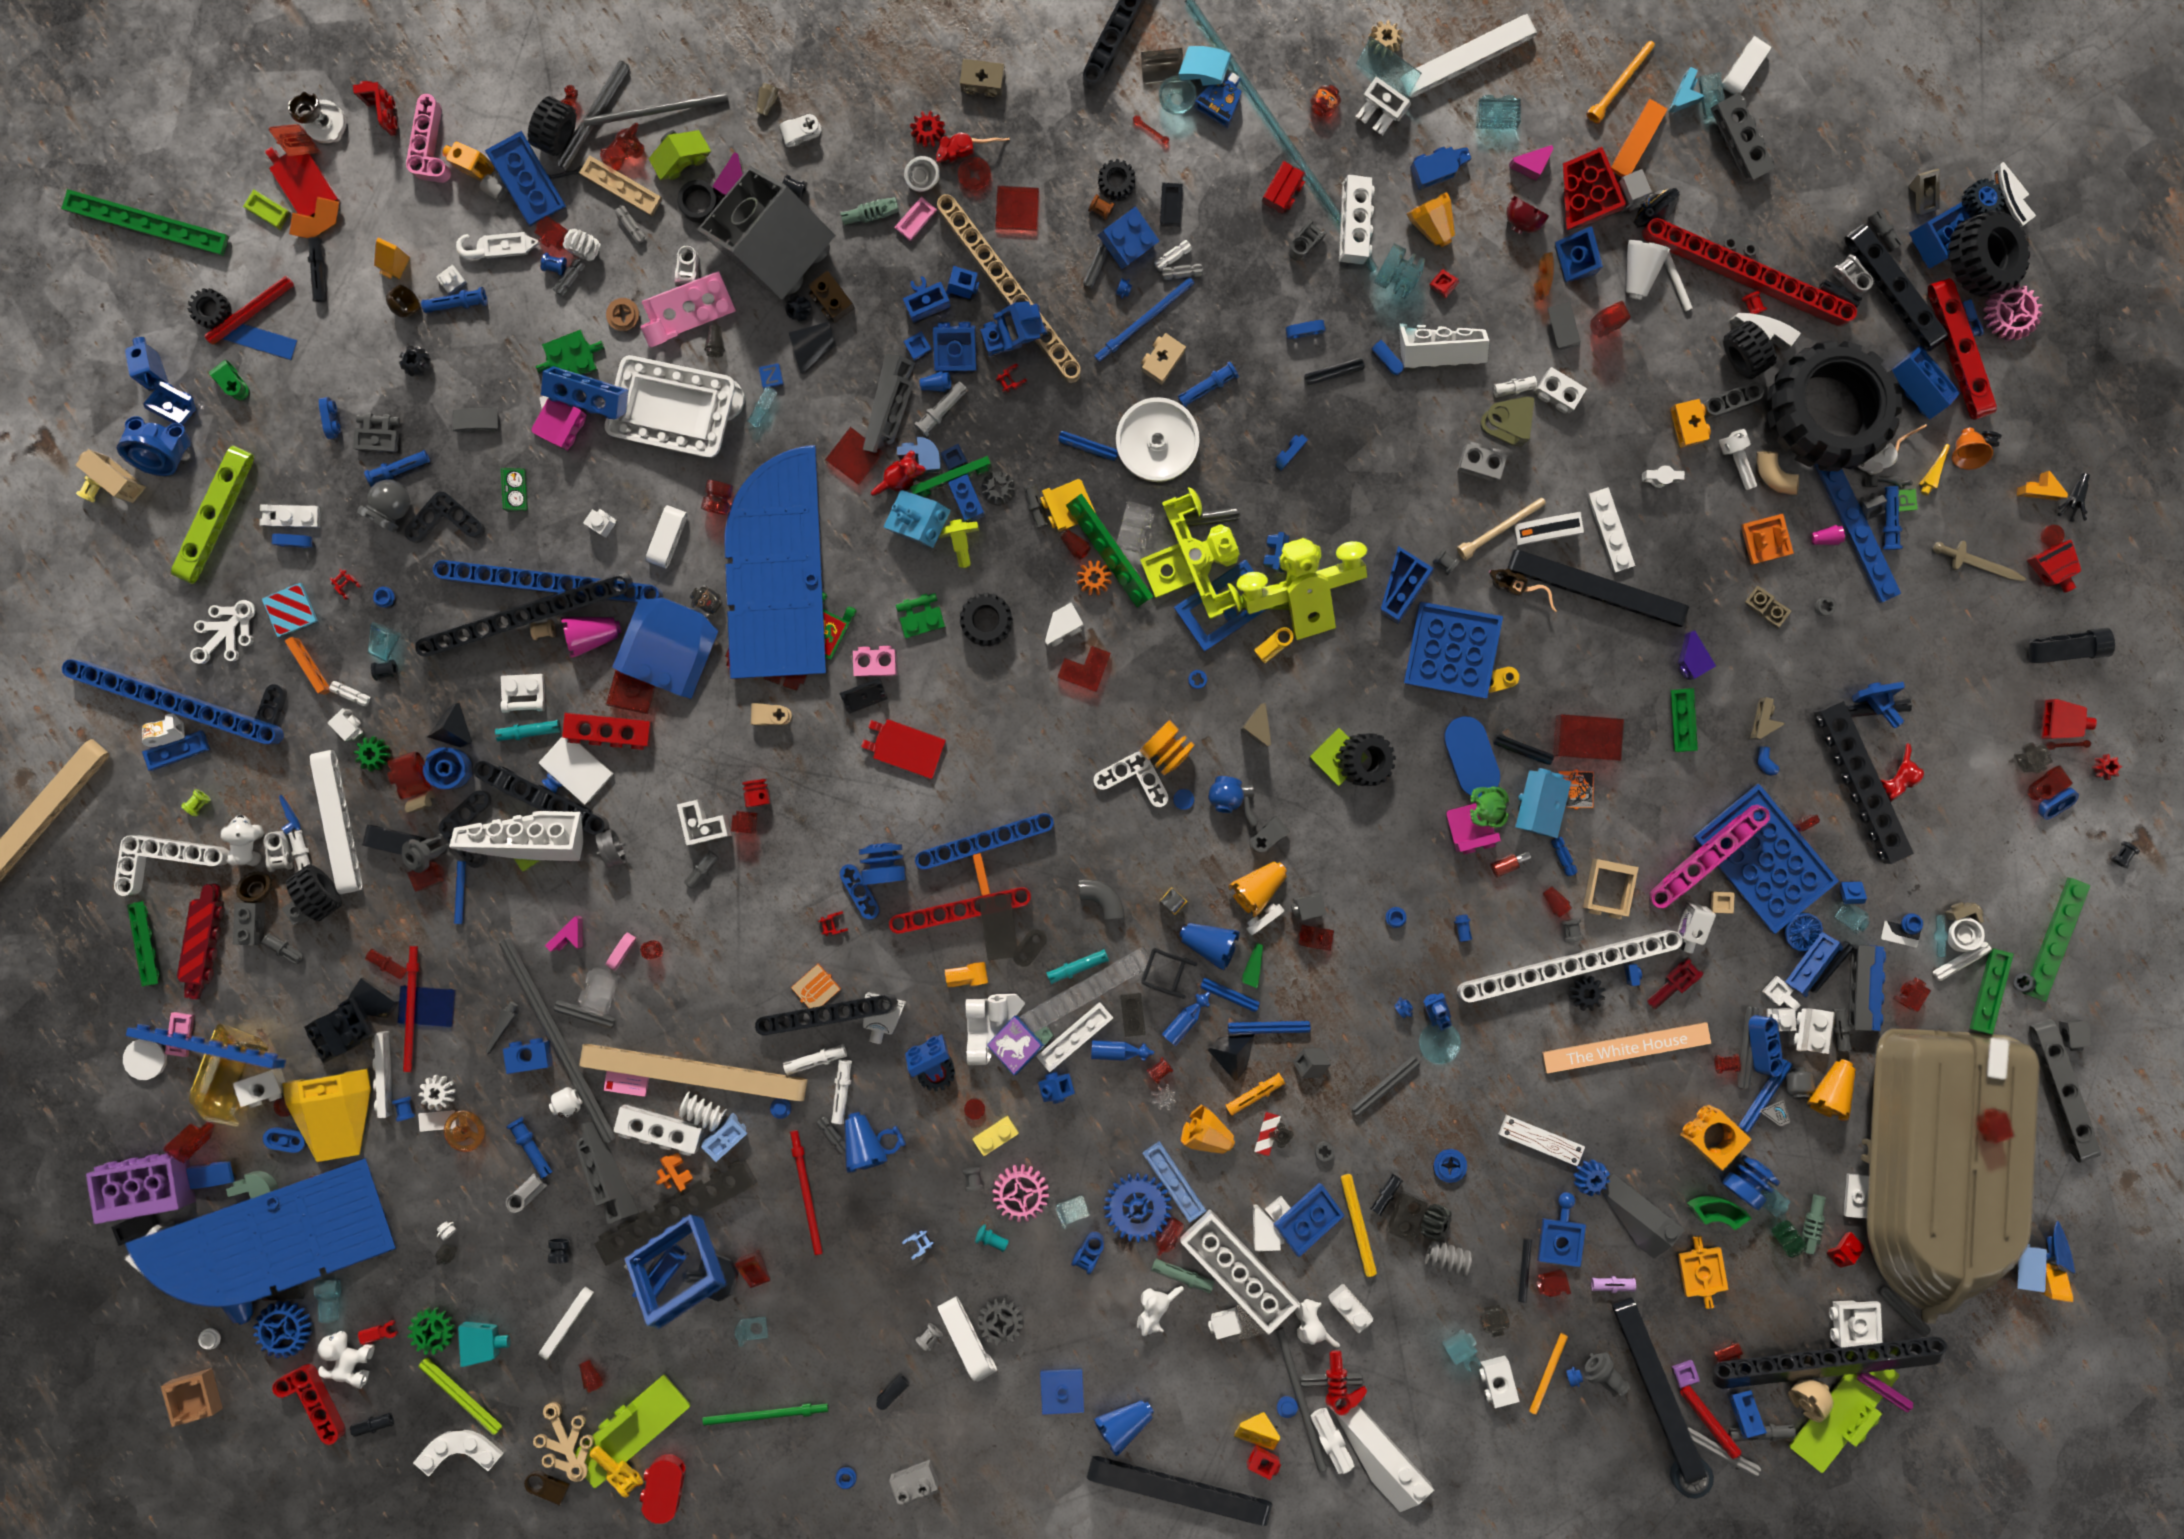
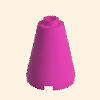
M561 617L562 623L567 622V624H563L568 650L573 651L570 652V658L577 657L617 639L618 633H622L620 623L615 621L614 617Z

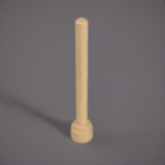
M1543 498L1536 500L1473 542L1462 543L1457 547L1459 555L1464 561L1470 559L1477 548L1546 504Z

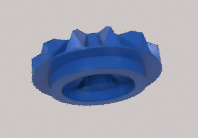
M1452 1148L1442 1150L1436 1155L1433 1163L1436 1175L1442 1181L1449 1183L1459 1181L1467 1171L1466 1158L1461 1152ZM1451 1157L1452 1163L1459 1166L1452 1167L1449 1174L1448 1168L1442 1164L1448 1163Z

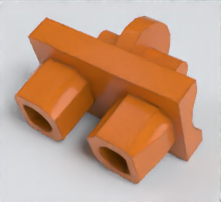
M679 1153L659 1159L667 1175H665L662 1168L656 1171L660 1179L655 1181L656 1185L663 1183L665 1188L669 1189L672 1187L668 1180L670 1178L677 1191L681 1192L693 1180L688 1169L679 1175L674 1169L683 1163Z

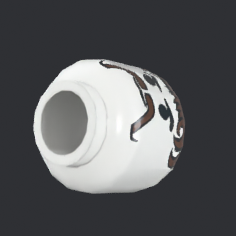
M566 1087L551 1096L549 1108L553 1115L557 1114L561 1118H567L577 1113L583 1102L576 1089L573 1090L570 1087Z

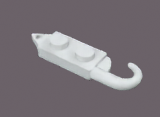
M525 232L486 235L478 240L477 250L466 251L462 247L463 241L470 237L466 234L457 240L456 249L459 255L466 259H488L528 255V252L539 245L540 242L527 236Z

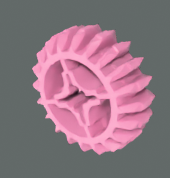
M2020 284L2015 287L1989 296L1990 299L1985 302L1988 307L1983 310L1988 315L1983 320H1989L1990 323L1986 327H1993L1991 334L1999 332L1998 338L2006 337V341H2010L2013 338L2014 340H2019L2022 337L2025 338L2030 332L2036 330V325L2041 322L2038 318L2043 313L2038 311L2042 304H2037L2036 302L2040 297L2032 296L2034 290L2027 292V286L2020 288ZM2005 297L2014 298V301L2010 303L2002 302ZM2015 321L2024 323L2021 327L2011 326Z
M1024 1164L1021 1165V1171H1018L1017 1166L1013 1165V1173H1011L1010 1169L1006 1168L1005 1173L1007 1176L1000 1173L999 1178L1001 1181H995L994 1183L999 1188L993 1189V1194L999 1195L994 1197L993 1201L1001 1202L996 1206L997 1210L1004 1207L1002 1216L1009 1212V1220H1012L1015 1215L1017 1216V1222L1021 1221V1216H1024L1026 1222L1029 1221V1214L1035 1219L1037 1217L1035 1210L1042 1213L1043 1208L1040 1205L1047 1206V1201L1042 1198H1049V1193L1043 1192L1049 1186L1047 1184L1041 1185L1046 1180L1045 1177L1037 1178L1040 1175L1039 1170L1033 1175L1032 1166L1029 1167L1028 1172L1024 1171ZM1020 1177L1031 1180L1036 1186L1024 1185ZM1014 1179L1015 1188L1004 1194L1005 1185ZM1019 1186L1020 1189L1026 1191V1193H1024L1023 1201L1022 1198L1019 1197V1195H1016ZM1034 1193H1038L1036 1202L1028 1208L1027 1198ZM1006 1200L1017 1201L1021 1209L1010 1206Z

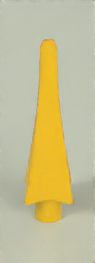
M1949 444L1944 446L1936 462L1919 483L1920 486H1923L1921 494L1928 496L1932 489L1938 488L1943 464L1950 448Z

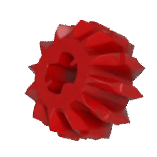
M931 110L928 112V116H925V113L921 111V118L914 116L916 123L910 124L913 130L911 136L916 138L917 144L923 142V147L925 148L928 146V143H931V146L934 147V141L940 142L941 136L946 133L943 129L945 126L944 121H940L939 114L933 117ZM928 127L929 129V127H931L932 130L929 132L927 130V132H925L924 128Z

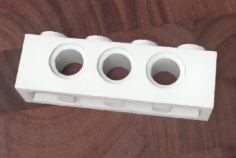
M1347 175L1342 183L1339 262L1363 265L1371 257L1372 245L1369 244L1373 233V225H1370V220L1374 212L1371 199L1375 191V187L1372 186L1371 177ZM1355 198H1359L1362 203L1357 202ZM1354 217L1360 219L1361 223L1357 222ZM1353 237L1358 238L1360 243L1356 242Z
M623 1105L619 1109L613 1132L619 1133L618 1136L622 1138H638L640 1143L659 1144V1148L665 1150L674 1148L678 1149L680 1154L691 1156V1154H695L699 1150L704 1128L694 1123ZM636 1120L643 1124L642 1131L634 1127ZM655 1126H659L663 1129L662 1136H658L655 1134ZM675 1132L682 1133L684 1137L682 1142L675 1139Z

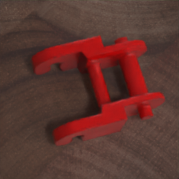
M1017 363L1003 371L1004 374L997 375L996 381L1001 382L1004 387L1003 392L1007 391L1008 393L1010 392L1009 389L1013 388L1015 390L1027 382L1025 378L1016 383L1010 376L1009 372L1018 367ZM1008 377L1012 384L1008 386L1003 378Z
M339 569L341 573L334 579L330 578L331 584L335 585L334 589L347 600L349 597L343 592L342 587L349 581L355 583L358 588L361 587V584L352 575L347 574L346 570ZM344 576L346 580L340 585L338 581Z
M843 911L829 914L826 919H824V916L821 917V920L818 921L822 923L824 931L821 935L829 936L828 933L830 932L834 935L848 931V928L835 929L834 916L843 914ZM827 920H830L833 930L828 931Z

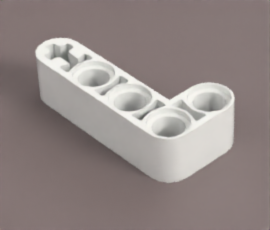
M955 1296L939 1305V1313L972 1380L979 1382L997 1372L993 1359L989 1354H986L959 1298Z

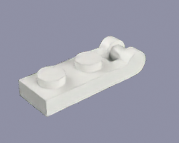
M260 505L262 519H259V526L320 528L321 507ZM271 512L276 513V520H271Z

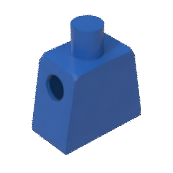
M144 337L134 338L132 340L134 346L128 347L125 350L130 377L149 391L156 389L154 385L156 380L169 383L159 353L147 344Z

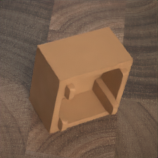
M212 1368L172 1379L161 1386L172 1427L213 1416L223 1409Z

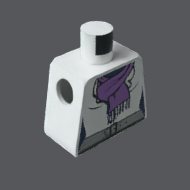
M1686 901L1678 933L1684 939L1681 950L1693 953L1696 943L1705 944L1716 916L1708 907Z

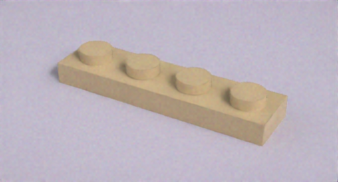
M590 155L579 172L584 178L650 216L654 215L662 201L661 196Z

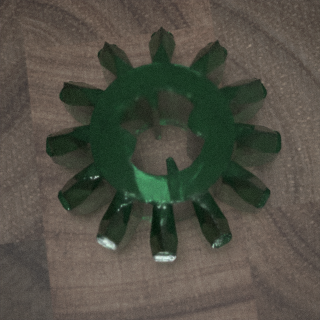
M1785 1220L1772 1228L1774 1237L1788 1257L1794 1258L1807 1250L1806 1243L1790 1221Z

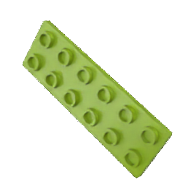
M1868 1356V1358L1875 1360L1874 1357ZM1894 1369L1869 1372L1889 1387H1892L1900 1377V1374ZM1856 1374L1844 1375L1831 1391L1833 1407L1828 1417L1820 1423L1809 1419L1789 1444L1793 1451L1821 1473L1827 1469L1848 1441L1855 1447L1866 1439L1868 1431L1878 1424L1882 1415L1875 1407L1883 1397L1858 1381Z
M665 1374L627 1406L624 1404L614 1412L615 1416L611 1420L606 1418L598 1426L599 1430L592 1435L594 1444L590 1447L585 1460L588 1467V1473L585 1478L593 1488H597L604 1482L608 1473L590 1456V1452L595 1446H600L617 1463H620L622 1460L627 1462L690 1408L691 1404ZM589 1439L584 1442L585 1445H590ZM581 1446L574 1451L576 1457H578Z

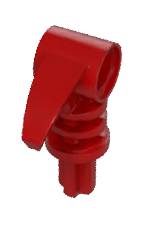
M1332 1350L1329 1353L1330 1369L1326 1371V1376L1330 1378L1328 1379V1384L1331 1386L1328 1387L1329 1393L1325 1401L1326 1405L1336 1414L1346 1415L1350 1409L1362 1401L1367 1393V1389L1365 1386H1362L1351 1394L1347 1393V1387L1344 1386L1347 1384V1380L1344 1379L1347 1376V1370L1343 1369L1342 1352ZM1341 1399L1340 1404L1336 1406L1337 1401Z

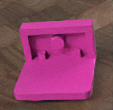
M547 399L531 430L537 436L568 451L574 444L579 429L583 427L587 414L576 407L568 406L564 402H555Z
M1476 803L1446 812L1456 852L1463 851L1464 855L1476 852L1475 848L1483 846L1484 849L1495 847V843L1501 841L1499 833H1495L1494 828L1478 826L1472 823L1470 810H1476Z

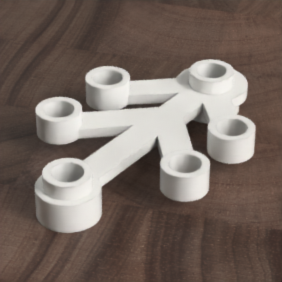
M241 600L234 607L212 605L208 610L211 617L233 616L229 621L206 622L202 620L195 622L194 629L199 633H206L211 630L219 631L203 648L196 647L191 651V660L197 664H206L210 660V653L226 637L224 657L228 661H237L239 652L235 650V627L240 623L241 635L238 638L239 643L242 646H251L254 639L250 635L249 620L255 615L254 604L247 600ZM245 607L248 608L247 614H243V609ZM215 608L219 610L217 615L213 613ZM201 623L204 624L203 630L199 629V625ZM247 636L249 641L245 644L243 639ZM233 651L234 657L230 659L229 653ZM203 652L205 657L201 660L200 654Z

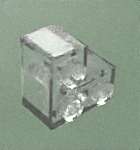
M1127 501L1116 542L1119 548L1140 553L1141 548H1146L1148 537L1145 536L1146 529H1151L1155 515L1151 513L1152 507Z

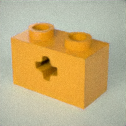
M1700 399L1675 404L1670 408L1680 448L1704 443L1710 439L1711 430L1709 424H1706L1704 417L1706 410L1705 406L1701 404Z

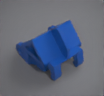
M1029 301L1013 303L1001 310V312L993 315L994 320H997L1002 335L1005 352L1021 348L1022 344L1041 338L1040 334H1048L1046 327L1043 326L1039 313L1041 310L1037 303L1030 305ZM1012 316L1018 334V339L1013 342L1005 317Z

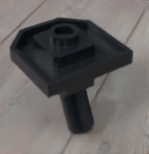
M716 1254L726 1285L708 1296V1298L719 1302L733 1295L738 1272L733 1260ZM702 1258L698 1271L686 1270L682 1274L683 1282L695 1284L708 1276Z

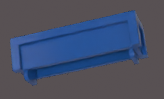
M1822 932L1785 983L1807 998L1808 992L1837 952L1843 949L1841 943Z
M674 1244L664 1252L648 1274L655 1299L689 1255L688 1252L677 1244ZM636 1292L632 1294L634 1298L637 1297Z

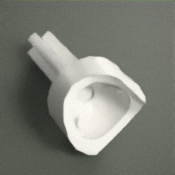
M1745 429L1734 431L1729 437L1720 439L1719 444L1723 455L1733 454L1745 490H1749L1757 486L1744 451L1751 443Z

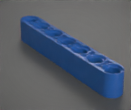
M1041 813L919 852L915 857V864L920 869H929L1051 830L1054 825V819L1050 814ZM1043 816L1048 817L1051 822L1050 826L1046 829L1039 826V819ZM1028 823L1031 830L1027 835L1019 832L1020 824ZM1002 829L1010 831L1011 836L1009 840L1002 841L1000 839L999 832ZM987 835L990 838L991 842L988 847L980 845L979 839L981 836ZM963 841L968 842L971 847L970 851L966 854L962 853L959 849ZM942 848L950 850L951 855L949 859L944 860L940 857L939 853ZM923 854H927L931 859L930 864L927 866H923L920 863V857Z

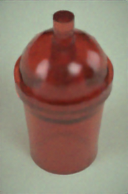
M1171 1217L1167 1222V1226L1163 1228V1232L1157 1236L1158 1256H1161L1163 1252L1168 1253L1175 1249L1177 1240L1185 1226L1181 1221Z

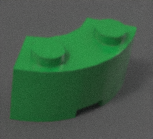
M1701 1196L1687 1202L1696 1218L1705 1225L1711 1222H1723L1733 1230H1736L1752 1219L1740 1206L1722 1197Z

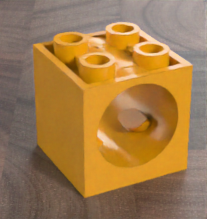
M1710 1105L1703 1106L1697 1112V1117L1683 1127V1132L1680 1136L1710 1164L1724 1170L1752 1139L1721 1110ZM1721 1123L1724 1130L1722 1141L1716 1147H1708L1707 1149L1704 1143L1706 1130L1712 1124Z

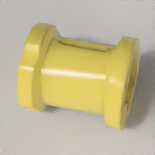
M85 476L84 479L86 481L81 490L77 491L76 494L94 503L95 496L101 486L89 476Z

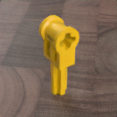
M595 1446L591 1450L590 1456L608 1472L606 1480L622 1497L627 1498L635 1487L643 1484L640 1474L635 1469H632L624 1460L617 1463L600 1446Z

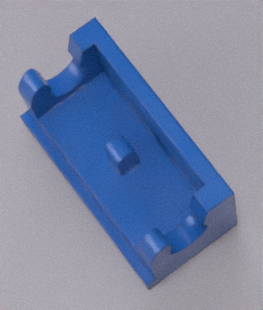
M1752 1390L1729 1397L1743 1439L1767 1433Z

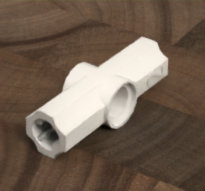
M1320 1408L1314 1411L1310 1416L1320 1435V1441L1326 1453L1330 1455L1338 1474L1349 1472L1355 1466L1345 1447V1441L1338 1427L1336 1428L1327 1408Z

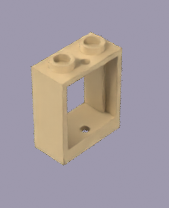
M91 449L83 452L79 456V461L75 464L116 498L134 503L146 488V486L109 456Z
M1592 859L1583 908L1589 909L1588 913L1596 915L1607 912L1610 913L1609 917L1621 920L1622 916L1629 917L1639 867ZM1599 869L1626 874L1620 910L1592 904Z

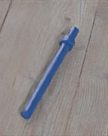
M1189 277L1115 339H1110L1105 344L1106 346L1094 355L1095 359L1100 362L1110 353L1116 352L1124 341L1194 285V281Z

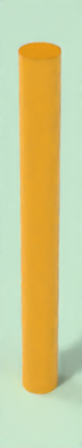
M1563 1333L1559 1335L1529 1409V1412L1535 1415L1538 1413L1568 1339V1336Z

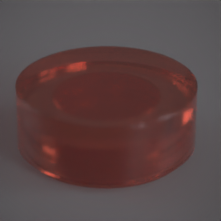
M2055 524L2046 526L2041 532V540L2048 546L2060 544L2065 537L2063 528Z
M978 1098L969 1099L964 1106L965 1115L972 1120L981 1118L985 1112L984 1102Z

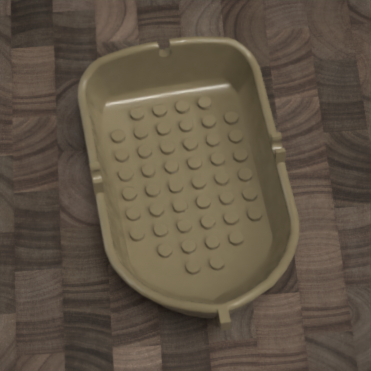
M1892 1028L1881 1036L1877 1045L1871 1139H1862V1144L1868 1146V1154L1861 1155V1160L1870 1164L1867 1204L1868 1240L1875 1262L1886 1282L1904 1300L1922 1309L1921 1319L1926 1323L1936 1324V1319L1939 1315L1953 1312L1964 1300L1972 1298L1987 1288L1994 1286L2017 1264L2029 1243L2032 1225L2039 1061L2037 1054L2029 1045L2007 1035ZM1991 1038L2009 1041L2006 1079L1988 1077Z

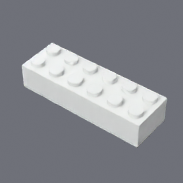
M1211 1209L1180 1237L1183 1246L1268 1334L1277 1328L1299 1306L1297 1299Z

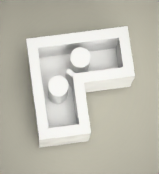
M702 800L677 804L687 846L732 836L727 815L706 819Z

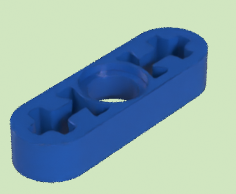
M853 864L844 865L840 870V878L861 915L866 919L876 918L880 913V906L868 885L862 884V875L859 869ZM846 869L854 870V879L857 880L859 878L861 882L855 883L850 887L849 883H852L850 877L846 878L844 876L847 873ZM857 886L865 888L866 894L864 897L858 898L855 896L854 889ZM870 896L871 900L867 902L870 906H875L874 915L866 914L867 906L865 903L860 905L859 901H863Z

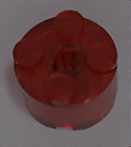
M410 752L388 760L391 772H388V778L391 784L396 785L397 793L401 800L432 789V785L424 777L423 766L425 765V760L419 752Z

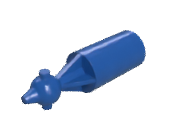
M1211 993L1196 994L1197 1003L1184 1008L1162 1033L1174 1046H1177L1196 1024L1201 1007L1210 1006L1209 996Z
M1092 1040L1091 1059L1125 1061L1138 1055L1142 1058L1141 1061H1146L1148 1056L1154 1055V1051L1146 1047V1044H1142L1137 1049L1126 1042Z

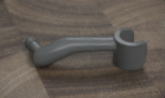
M1878 474L1865 476V487H1877L1878 482H1891L1901 488L1913 485V481L1905 482L1896 476H1878Z
M1253 785L1242 786L1245 816L1251 825V830L1255 831L1258 822L1251 813L1249 797H1254Z

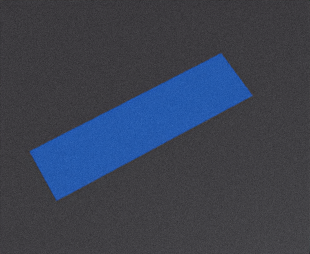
M241 324L222 338L290 360L297 342L295 339L245 324Z

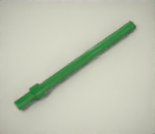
M807 1403L799 1407L703 1417V1426L797 1415L808 1417L816 1413L829 1412L828 1403L818 1405Z

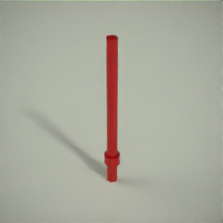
M418 946L409 947V962L406 963L408 985L403 1072H412L416 980L420 963H417Z
M798 1130L790 1131L793 1146L791 1148L792 1156L795 1157L814 1255H820L823 1252L803 1157L805 1155L804 1147L801 1146Z

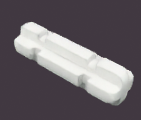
M1185 240L1180 243L1179 247L1176 246L1165 253L1163 258L1160 257L1154 261L1155 267L1162 271L1167 265H1171L1183 257V254L1189 253L1192 250L1190 243Z
M333 681L329 687L330 692L339 694V696L352 702H357L361 706L366 707L371 699L370 696L344 686L337 681Z

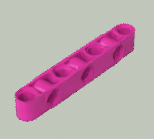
M1753 805L1733 819L1651 890L1649 894L1651 902L1658 908H1665L1685 894L1754 836L1769 821V811L1761 805ZM1757 810L1763 811V817L1760 820H1755L1753 817ZM1728 837L1730 845L1722 848L1720 845L1721 840ZM1696 865L1698 867L1697 873L1688 875V868ZM1658 893H1665V899L1662 902H1656L1655 896Z

